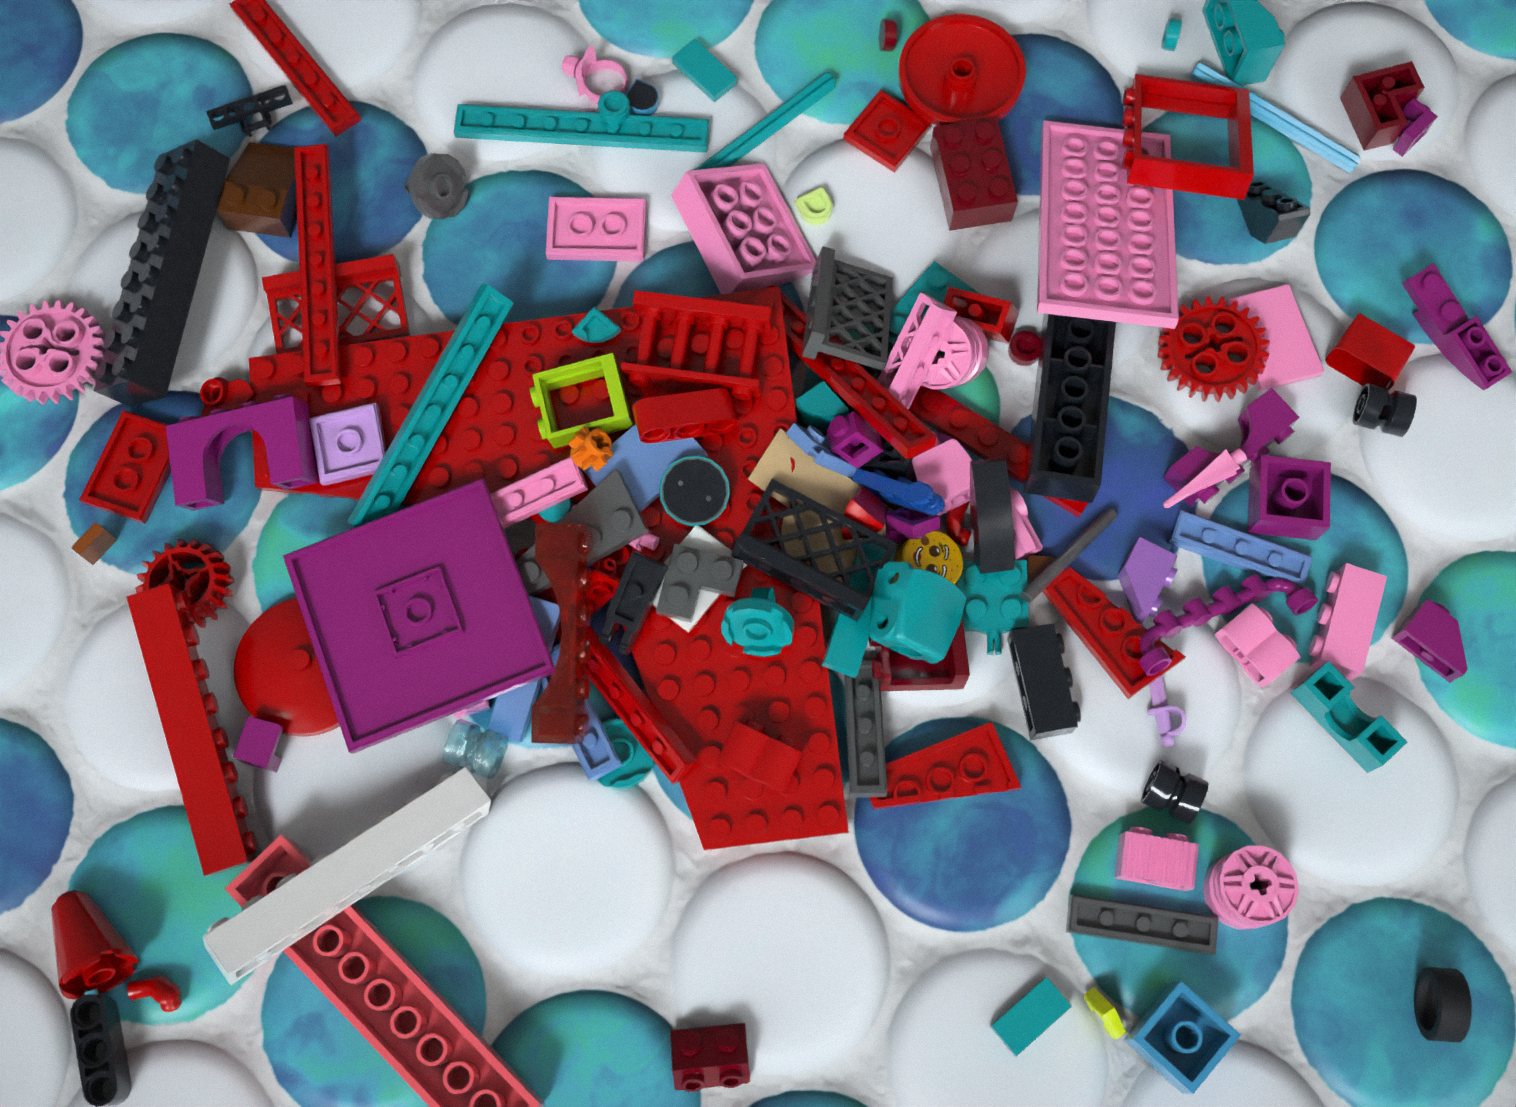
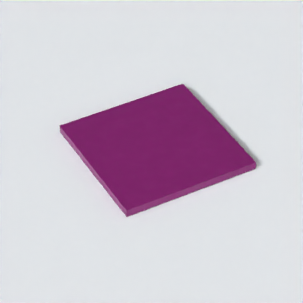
M484 478L283 555L348 752L351 754L557 673Z

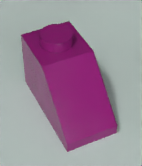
M1427 599L1418 605L1391 638L1449 683L1463 676L1468 670L1458 621L1439 603Z

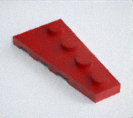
M991 721L885 764L887 797H868L873 810L1014 791L1020 790L1022 787Z

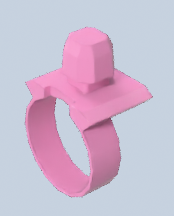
M593 45L587 48L582 60L581 57L573 55L565 56L561 65L562 71L566 75L576 78L579 96L586 94L591 101L598 104L601 95L591 92L586 86V80L590 74L602 69L615 70L622 75L625 81L619 91L626 94L628 84L623 67L613 60L604 59L597 61Z

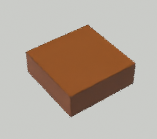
M95 522L73 544L72 549L94 565L117 539Z

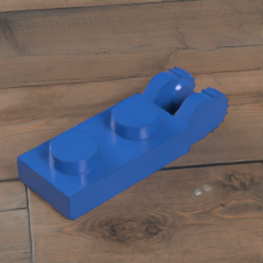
M859 468L852 478V481L861 487L867 488L878 499L917 512L933 514L935 516V514L942 512L945 506L943 498L935 494L930 485L921 481L913 483L903 477H898L897 480H894L880 470L873 469L872 472H868Z

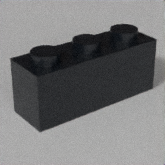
M1054 623L1012 630L1007 641L1030 741L1071 734L1078 727L1077 722L1081 721V712L1078 702L1072 701L1069 688H1072L1073 680L1069 667H1064L1061 654H1064L1065 647L1061 633H1056Z

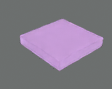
M376 403L309 418L319 479L322 485L326 486L375 473L387 452L380 410Z

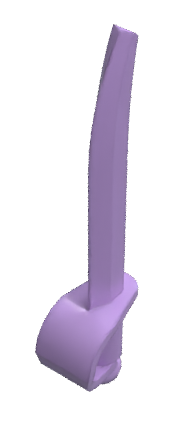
M1134 619L1136 622H1138L1140 625L1143 626L1142 623H1140L1138 620ZM1161 676L1149 685L1154 709L1147 710V714L1155 715L1159 735H1162L1160 742L1163 746L1170 747L1175 742L1174 737L1184 731L1186 716L1180 708L1168 706L1163 677ZM1170 714L1177 715L1182 722L1181 726L1174 731Z

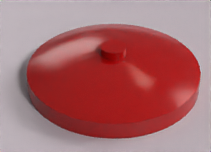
M968 14L941 16L920 26L906 41L900 55L898 68L899 86L906 102L920 117L936 126L997 117L998 121H1000L1017 104L1026 76L1024 56L1015 39L998 24L988 19Z
M297 598L286 600L269 608L249 626L236 651L234 681L240 700L254 718L281 725L283 727L282 734L298 737L315 736L340 727Z

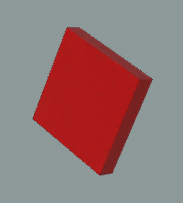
M880 90L845 131L843 140L895 173L931 129L932 123L926 121L912 109Z

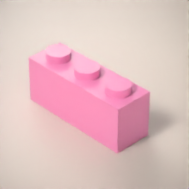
M1345 563L1336 572L1330 573L1325 586V591L1329 592L1327 603L1322 604L1317 616V623L1321 624L1319 633L1313 637L1308 650V654L1312 656L1310 668L1318 669L1329 661L1349 681L1363 673L1387 576Z

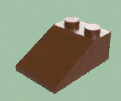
M253 142L248 143L224 181L216 210L227 229L291 238L297 215L294 148Z

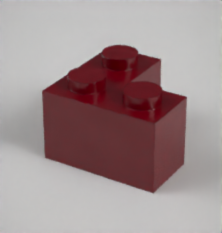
M1412 61L1353 76L1341 95L1340 100L1364 151L1393 144L1408 123L1402 110L1412 98L1417 99L1425 88Z

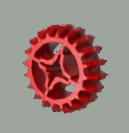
M178 538L174 548L170 543L164 542L165 552L160 553L157 550H152L153 557H155L152 563L142 561L147 571L146 573L136 574L137 579L143 582V584L135 587L136 593L168 583L180 588V591L185 589L190 603V611L186 612L189 623L193 625L196 623L199 627L206 628L205 618L210 617L213 620H218V615L215 613L218 607L220 609H227V604L222 600L223 598L233 596V592L227 588V586L235 583L234 578L228 574L232 570L231 566L227 562H223L224 555L220 551H214V547L209 543L202 545L198 540L192 538L188 544L184 539ZM199 562L206 564V567L201 569L195 567L187 570L183 564ZM207 588L206 592H205L204 595L201 597L203 591Z

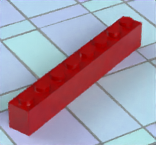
M170 583L126 596L204 876L216 875L252 863L256 859L255 852L259 850L258 842L254 832L248 831L245 817L249 815L248 807L244 797L238 796L235 782L239 781L238 772L234 762L228 761L225 750L226 747H229L228 737L225 729L222 726L219 727L215 713L219 712V705L214 693H209L205 680L209 678V670L205 660L199 658L196 645L200 644L199 635L196 627L189 623L186 613L190 611L188 597L183 590L180 591V588Z

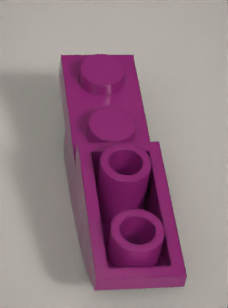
M1434 263L1402 282V285L1418 308V311L1412 315L1441 353L1471 382L1485 390L1512 373V370L1478 317L1468 318Z

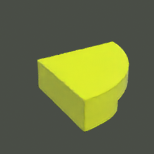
M1093 987L1083 994L1088 1007L1101 1017L1104 1023L1102 1027L1112 1038L1116 1040L1126 1033L1115 1007L1099 991Z

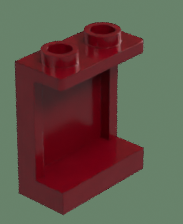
M961 618L960 625L945 658L934 664L924 660L910 659L873 641L869 636V646L875 647L876 657L872 658V677L879 680L880 692L964 689L970 676L963 618Z

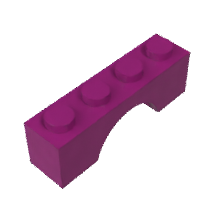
M1270 388L1247 406L1237 419L1242 433L1239 448L1245 453L1247 460L1239 464L1240 469L1236 470V475L1183 499L1190 507L1200 500L1204 504L1210 501L1220 491L1217 486L1225 480L1229 484L1234 482L1245 472L1242 467L1246 463L1251 461L1254 464L1261 455H1267L1270 452L1267 447L1274 441L1280 445L1295 432L1291 427L1300 417L1273 388ZM1196 446L1175 462L1163 478L1178 492L1221 453L1209 452Z

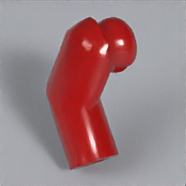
M970 501L948 511L946 516L947 535L962 547L967 546L972 533L970 529L961 527Z
M160 975L131 981L127 985L128 996L132 1001L152 997L160 1004L161 1010L164 1012H173L182 1004V1000L179 997L181 995L179 987L166 976Z

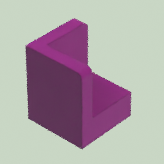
M248 716L233 758L243 764L277 773L282 759L274 755L283 727L276 723Z

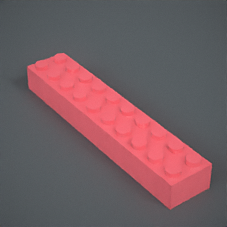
M280 834L225 890L243 907L250 899L258 895L265 897L276 890V885L286 876L293 873L299 875L310 868L309 864L313 860L292 839ZM352 904L283 950L429 1107H543L546 1104L355 904Z

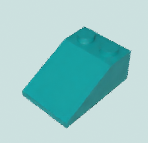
M1206 0L1202 12L1225 76L1241 86L1266 81L1285 46L1284 32L1279 29L1275 17L1257 0Z

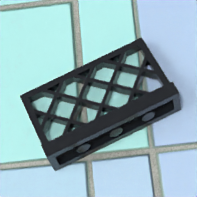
M771 479L747 525L738 537L731 556L735 559L744 560L745 564L858 622L872 596L878 569H882L885 563L889 562L898 544ZM776 492L787 498L790 509L773 513L769 503L772 493ZM765 508L767 515L760 517L761 513ZM812 511L818 514L822 525L805 530L799 513ZM793 515L798 532L781 536L775 520ZM770 522L775 538L762 541L751 535L755 525ZM843 527L849 530L853 542L836 546L831 529ZM825 532L830 548L812 552L807 536ZM801 538L806 555L793 557L787 554L783 542ZM874 543L886 549L882 559L868 563L862 546ZM856 548L862 565L844 569L839 552ZM832 554L838 571L826 574L818 569L815 559ZM878 567L874 575H872L871 568ZM864 571L869 583L865 593L851 587L847 575Z

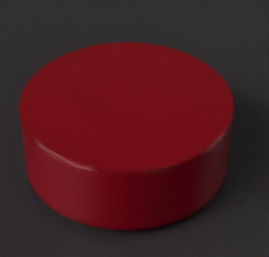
M882 19L879 28L880 51L892 52L897 41V23L894 19Z
M1030 331L1016 333L1011 338L1008 346L1009 357L1013 362L1021 366L1034 364L1039 359L1041 339Z

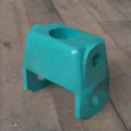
M887 562L882 569H878L872 592L870 638L910 659L924 660L931 664L938 663L945 658L960 625L967 597L953 583L936 573L923 569H913V566L908 562ZM899 573L898 580L892 584L893 576Z

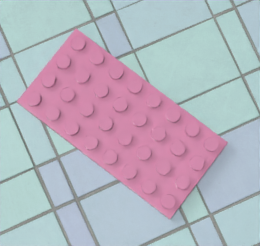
M1043 121L1040 158L1037 313L1175 329L1179 315L1173 190L1127 184V170L1122 169L1123 155L1127 149L1122 147L1125 130ZM1141 132V155L1171 159L1170 135Z

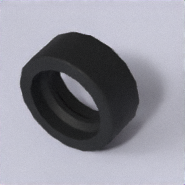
M1426 967L1418 974L1414 990V1013L1419 1031L1426 1040L1462 1042L1468 1034L1472 1017V1000L1466 978L1458 969Z

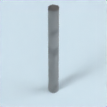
M1107 508L1020 593L1022 599L1031 603L1118 517L1115 510Z

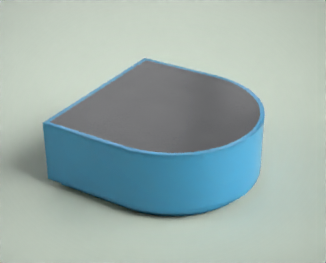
M636 78L626 94L630 102V113L649 116L658 109V92L652 85Z

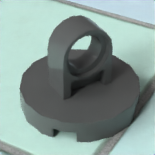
M430 153L421 157L413 166L412 172L404 184V189L411 195L415 207L429 219H445L456 216L464 207L468 196V189H464L462 177L466 176L465 170L459 161L449 154Z

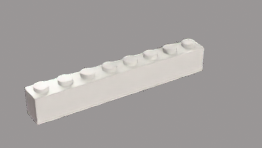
M465 767L457 773L454 771L446 773L437 781V786L426 793L424 791L415 793L406 801V806L395 813L393 811L384 813L374 822L375 826L364 833L361 831L353 833L343 841L342 847L331 854L325 852L317 856L309 864L310 868L299 875L293 873L283 878L276 885V890L265 897L258 895L244 904L242 911L231 919L224 917L213 923L207 929V934L203 936L205 949L229 984H234L489 813L491 800Z

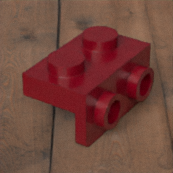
M745 1023L670 1030L672 1073L675 1090L696 1092L708 1087L722 1086L725 1088H735L741 1084L750 1083Z

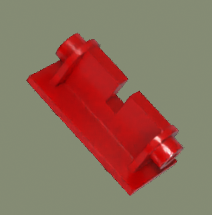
M600 559L596 564V568L581 583L576 584L572 588V592L567 596L581 615L592 617L614 596L621 580L616 578L617 563L614 559Z

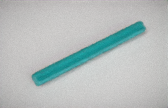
M828 72L823 73L694 170L732 166L835 89V79Z

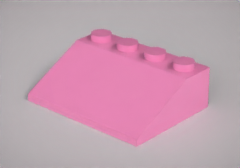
M765 163L685 172L671 197L721 294L764 289L771 285L779 287L812 273L816 259Z

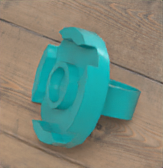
M754 587L750 598L739 599L727 607L723 614L721 633L726 642L731 646L733 641L743 646V653L761 657L773 656L781 653L783 646L787 644L789 646L792 643L794 621L788 611L775 603V592L772 587Z

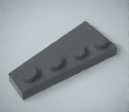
M615 469L516 560L528 595L536 596L650 532L622 473Z

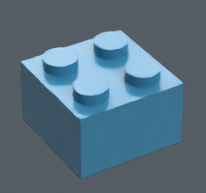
M1182 981L1170 983L1123 1040L1182 1094H1194L1239 1039L1241 1034Z

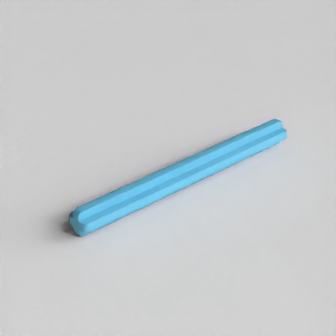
M1204 63L1196 65L1191 74V79L1195 82L1246 89ZM1249 91L1250 114L1346 172L1351 173L1361 159L1359 155Z

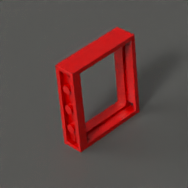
M1135 74L1131 89L1127 88L1124 91L1122 103L1123 106H1127L1122 120V126L1127 127L1125 128L1122 140V147L1127 148L1122 160V169L1127 170V184L1244 200L1254 176L1249 89ZM1141 107L1227 119L1229 167L1141 155Z

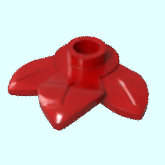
M216 377L207 380L200 390L201 400L205 404L201 417L210 416V412L217 409L236 410L242 408V404L250 402L255 396L254 389L248 382L240 379L229 382L224 378Z

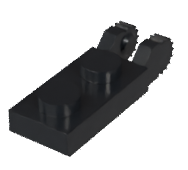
M638 551L631 553L605 617L607 620L600 634V644L608 647L614 640L619 624L627 628L618 651L625 656L629 655L638 638V632L642 630L668 565Z

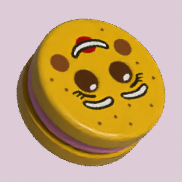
M936 530L927 533L921 539H908L899 547L894 561L908 562L913 566V569H923L936 573L954 585L959 580L963 570V558L957 544L948 535Z

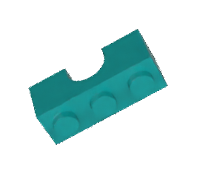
M1328 661L1311 673L1290 694L1369 773L1383 766L1408 742L1382 715L1371 717L1354 704L1350 697V692L1355 687Z

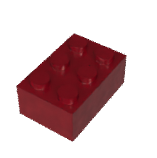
M997 117L934 126L930 150L949 231L1012 221L1018 201Z

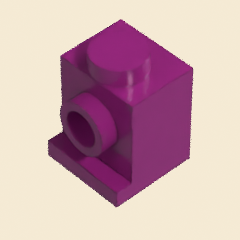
M854 411L846 417L841 415L835 417L831 421L829 429H827L830 450L856 469L884 451L880 434ZM864 443L865 446L859 449L858 445Z

